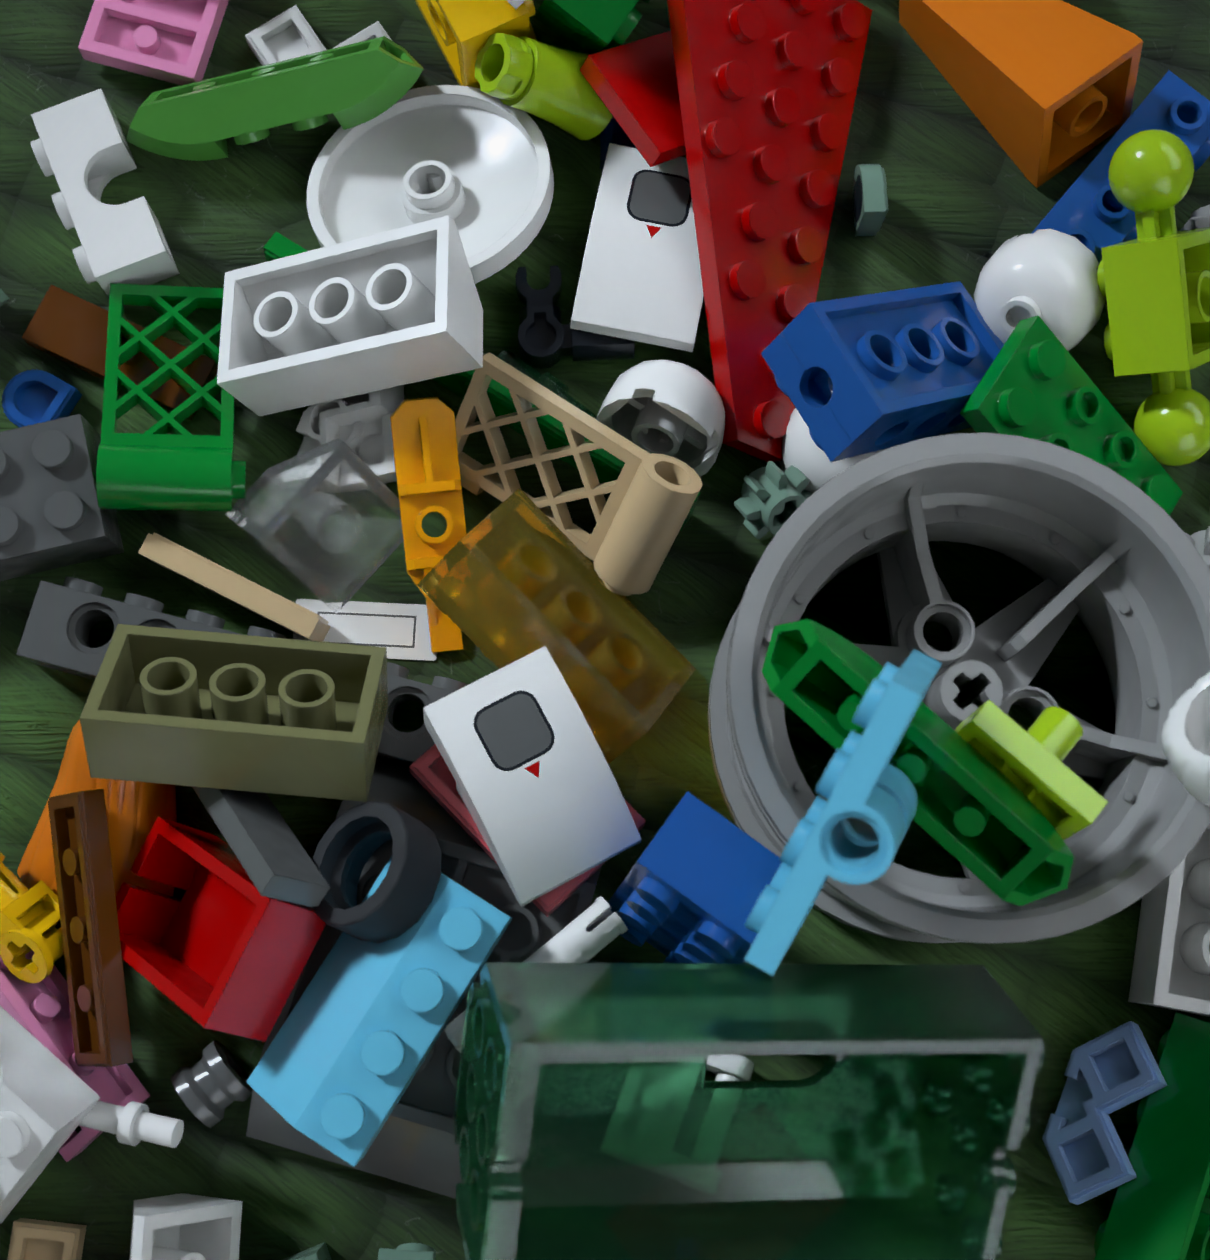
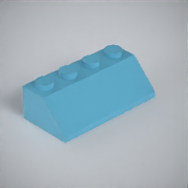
M392 856L362 903L375 893L386 877ZM441 873L432 902L419 921L401 936L381 943H374L357 939L342 932L246 1083L293 1128L355 1167L366 1155L513 918Z

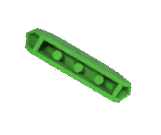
M383 36L152 92L140 105L129 127L126 141L161 156L181 160L206 161L228 157L227 138L233 137L236 145L249 144L268 137L271 134L269 128L290 123L294 131L308 130L327 123V115L332 113L343 130L379 116L396 104L414 85L424 68L406 49Z

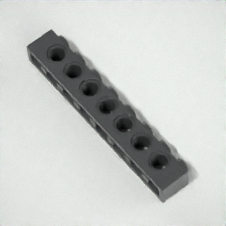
M66 576L63 586L40 581L16 655L36 665L95 680L111 639L104 646L91 648L89 634L92 627L104 619H112L114 632L117 624L228 634L239 633L224 630V619L205 612L189 609L186 618L183 619L162 613L164 604L157 600L127 593L124 602L101 597L103 587L82 579ZM249 626L247 635L287 638L280 633L255 626ZM387 662L388 709L377 756L412 765L435 743L424 723L413 732L406 733L396 730L393 725V714L397 707L406 701H418L427 706L468 684L441 676H434L432 685L407 679L410 671L408 668Z

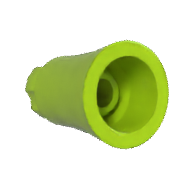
M499 32L490 35L485 46L478 53L475 63V78L480 84V90L487 95L499 98L507 106L528 112L548 121L579 140H590L599 135L613 117L580 72V68L588 55H591L590 53L575 52L548 45L526 36L515 37Z

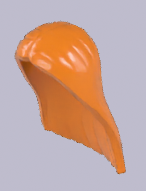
M79 719L68 738L61 767L49 797L79 791L104 789L115 897L123 882L173 896L174 886L137 876L130 869L157 817L177 822L175 785L92 778L90 776ZM48 798L19 864L17 874L28 889L42 880L58 896Z

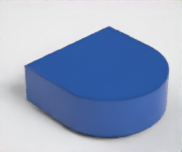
M27 370L17 374L8 382L2 395V407L7 418L17 428L68 417L82 394L77 388L46 371Z

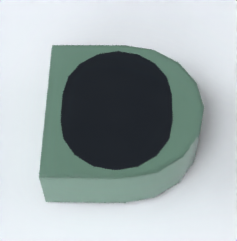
M857 164L853 179L855 236H876L888 212L885 171L880 164Z

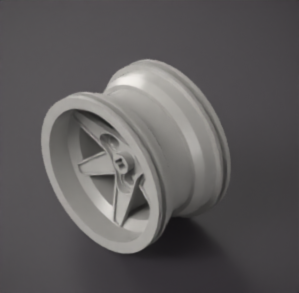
M957 433L922 438L883 450L857 462L831 478L798 507L785 521L765 549L746 586L744 595L725 630L715 658L709 687L707 711L708 738L715 776L722 798L735 825L774 854L781 857L796 826L802 817L805 818L816 797L802 775L788 738L784 703L771 692L761 671L774 626L799 621L808 603L828 582L856 562L877 553L891 646L854 645L883 667L889 662L900 668L913 649L941 662L942 665L922 702L953 730L988 700L992 701L1007 715L1011 705H1020L1032 714L1034 722L1045 708L1049 706L1059 707L1048 692L1038 687H1031L1029 684L1075 615H1078L1089 631L1101 655L1109 678L1114 701L1115 735L1104 732L1073 715L1083 728V736L1062 763L1079 777L1102 780L1103 782L1098 794L1108 803L1091 825L1064 840L1074 856L1067 889L1024 906L1000 899L962 863L961 866L966 879L931 875L891 862L883 875L865 884H846L829 876L813 908L842 924L869 934L899 941L920 943H1010L1060 936L1091 926L1122 911L1149 893L1176 869L1195 847L1210 824V807L1191 796L1174 775L1163 753L1161 739L1163 725L1168 718L1169 709L1175 706L1176 701L1185 691L1192 688L1199 678L1205 676L1210 671V570L1188 536L1155 501L1140 488L1110 468L1082 454L1052 443L1016 435ZM928 542H959L992 549L1021 563L1039 575L1044 581L975 628L969 612L961 605L954 603L934 568ZM926 622L941 623L949 630L952 636V646L949 652L934 650L926 643L923 637V627ZM956 696L961 701L958 705L953 700ZM820 794L818 795V797L828 801V799Z

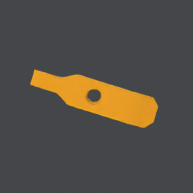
M438 397L406 399L401 402L390 416L407 574L426 598L431 652L463 649L458 592L470 568L454 411ZM439 513L445 518L447 527L443 535L430 537L423 531L422 520L427 514Z

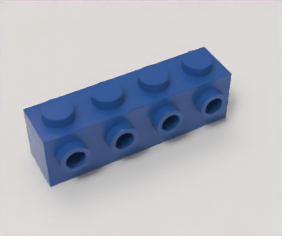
M1169 70L1031 234L1039 229H1053L1074 236L1094 253L1099 263L1102 260V247L1137 239L1135 212L1125 208L1118 202L1109 185L1108 171L1113 154L1122 142L1138 132L1151 129L1164 130L1176 135L1187 145L1193 157L1194 171L1197 172L1210 156V101Z

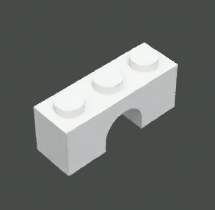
M100 88L31 114L40 137L30 142L44 175L46 177L55 175L61 192L51 195L52 201L66 230L76 229L82 246L76 247L72 251L87 284L97 281L109 297L110 283L152 285L179 274L159 221L144 196L119 205H109L101 202L102 192L113 178L137 169L117 116L102 89Z

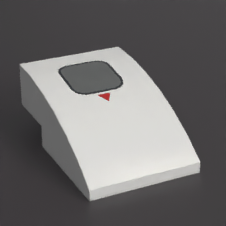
M609 143L584 252L570 328L693 352L704 293L687 158L678 157L650 167L637 148Z
M546 646L423 707L424 725L456 781V790L521 907L641 842L640 834L602 750Z

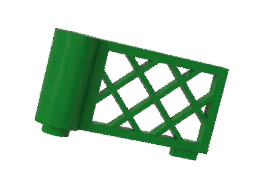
M110 283L101 443L98 446L96 488L99 509L232 512L233 499H246V461L233 460L235 397L217 384V376L204 387H201L183 371L184 368L204 353L218 365L219 348L216 344L220 342L221 322L206 334H202L185 317L197 308L222 309L224 288ZM124 305L151 306L161 317L139 332L123 318ZM174 326L192 344L170 360L152 342ZM122 335L129 340L123 345ZM141 351L159 369L136 385L120 371V366ZM172 378L191 397L168 414L149 395ZM119 388H121L126 393L120 399ZM220 392L221 404L215 398H213ZM137 404L158 421L144 433H117V419ZM203 406L221 422L220 436L192 435L180 423Z

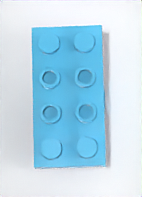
M913 649L900 668L887 662L879 677L874 678L852 719L853 723L865 729L864 733L861 735L851 730L841 749H837L815 790L816 793L824 796L828 801L817 796L805 818H801L779 860L782 863L770 885L767 884L746 921L744 927L757 933V936L744 959L745 961L773 976L804 924L829 876L846 884H865L876 880L889 868L917 809V795L912 782L901 770L892 766L889 762L942 665L941 662Z

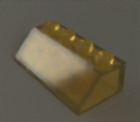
M520 488L465 535L417 584L435 603L437 608L446 614L499 669L546 646L579 705L608 764L650 730L696 670L625 596L613 593L606 587L604 581L594 570V564Z

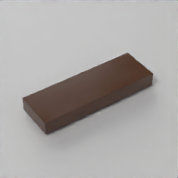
M51 284L25 330L22 339L28 345L104 380L108 310ZM125 319L139 332L145 329L144 327ZM122 335L123 345L129 340ZM160 336L152 342L170 360L187 348L164 336ZM141 351L120 366V371L136 385L159 369ZM201 354L183 371L201 387H204L216 377L218 365L213 359ZM171 378L150 394L149 397L159 406L172 411L191 397V395ZM197 411L186 419L192 421Z

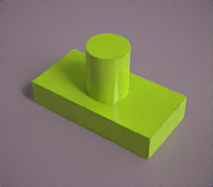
M988 700L955 729L962 738L1001 771L1033 802L1063 840L1091 825L1108 803L1100 794L1062 763L1083 736V728L1079 721L1064 709L1055 706L1045 708L1026 732L992 701Z

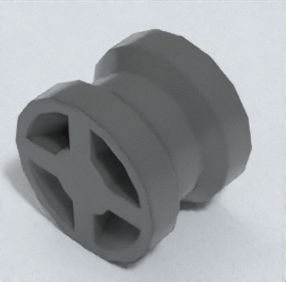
M217 1040L203 1049L202 1059L194 1066H182L171 1075L172 1084L182 1101L198 1120L210 1128L224 1118L227 1106L233 1101H245L252 1095L253 1088L246 1083L249 1079L246 1070L236 1057Z

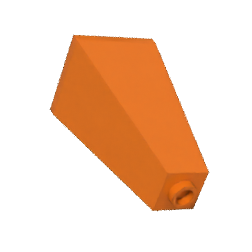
M899 0V23L1028 181L1036 188L1118 131L1130 117L1143 40L1135 33L1062 0Z

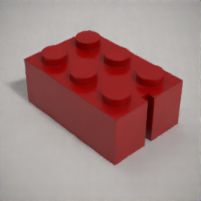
M158 816L130 870L137 876L187 891L183 898L179 899L123 882L116 895L122 959L202 1027L266 1042L326 923L313 911L312 907L261 896L231 847L219 837Z

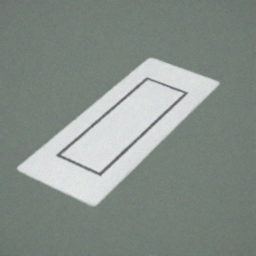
M313 599L296 600V604L320 615L329 622L328 625L331 627L323 642L387 647V659L435 661L437 658V652H431L426 605ZM293 632V639L308 640Z

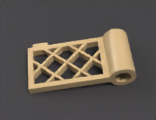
M490 352L483 356V368L475 369L455 419L462 487L476 496L485 490L593 560L594 570L600 577L602 584L611 592L622 596H629L649 591L702 487L701 478L693 468L675 457L665 454L648 453ZM492 379L509 389L517 412L495 417L487 394V389ZM549 414L562 422L569 445L547 450L536 417ZM478 415L480 421L474 422ZM520 421L532 454L510 459L499 426ZM484 431L495 463L482 465L462 452L469 434ZM603 448L625 462L618 479L599 483L589 451ZM573 455L584 487L562 492L551 460ZM535 464L546 496L534 498L521 490L514 469ZM611 493L606 502L604 494ZM583 498L589 499L597 522L592 534H589L572 522L566 502Z

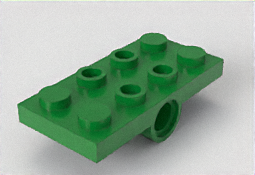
M1039 315L1020 320L961 410L960 414L976 433L1016 435L1052 443L1082 454L1110 468L1140 488L1170 516L1183 491Z

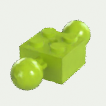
M1151 129L1128 137L1116 149L1110 161L1108 180L1111 191L1121 205L1135 212L1137 239L1101 248L1102 260L1098 266L1097 280L1101 294L1107 299L1109 323L1104 332V347L1108 358L1113 360L1114 377L1151 374L1153 394L1144 400L1136 413L1134 433L1160 464L1183 466L1198 460L1210 449V401L1203 394L1192 389L1190 376L1191 369L1210 362V227L1177 231L1174 206L1183 199L1192 184L1194 176L1193 157L1187 145L1179 137L1164 130Z

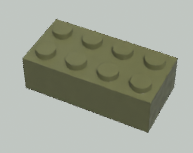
M117 624L80 716L90 776L92 778L367 802L388 709L387 647Z

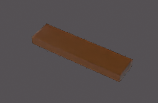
M104 789L79 791L49 797L48 808L75 1062L77 1066L114 1067L132 1063L133 1053Z

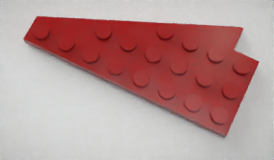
M667 0L714 382L722 398L725 410V430L722 443L766 462L783 461L782 440L786 434L790 415L795 406L776 384L775 375L761 355V352L809 303L816 302L872 10L857 0Z

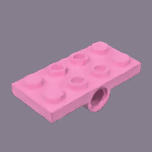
M94 0L78 49L84 60L166 82L185 85L202 81L229 0Z

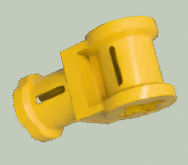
M0 852V956L5 966L17 978L27 983H39L51 974L54 962L64 955L61 928L58 930L55 928L57 922L60 921L58 896L42 880L28 889L3 864L5 856ZM33 950L35 953L33 957L26 959L25 956Z

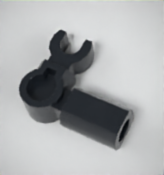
M550 266V283L547 287L540 290L529 286L526 267H518L515 275L516 291L520 301L526 305L519 311L518 345L520 355L526 364L533 368L546 369L557 364L562 356H573V361L634 359L635 341L571 329L570 324H562L561 310L554 305L559 300L562 292V278L558 266Z

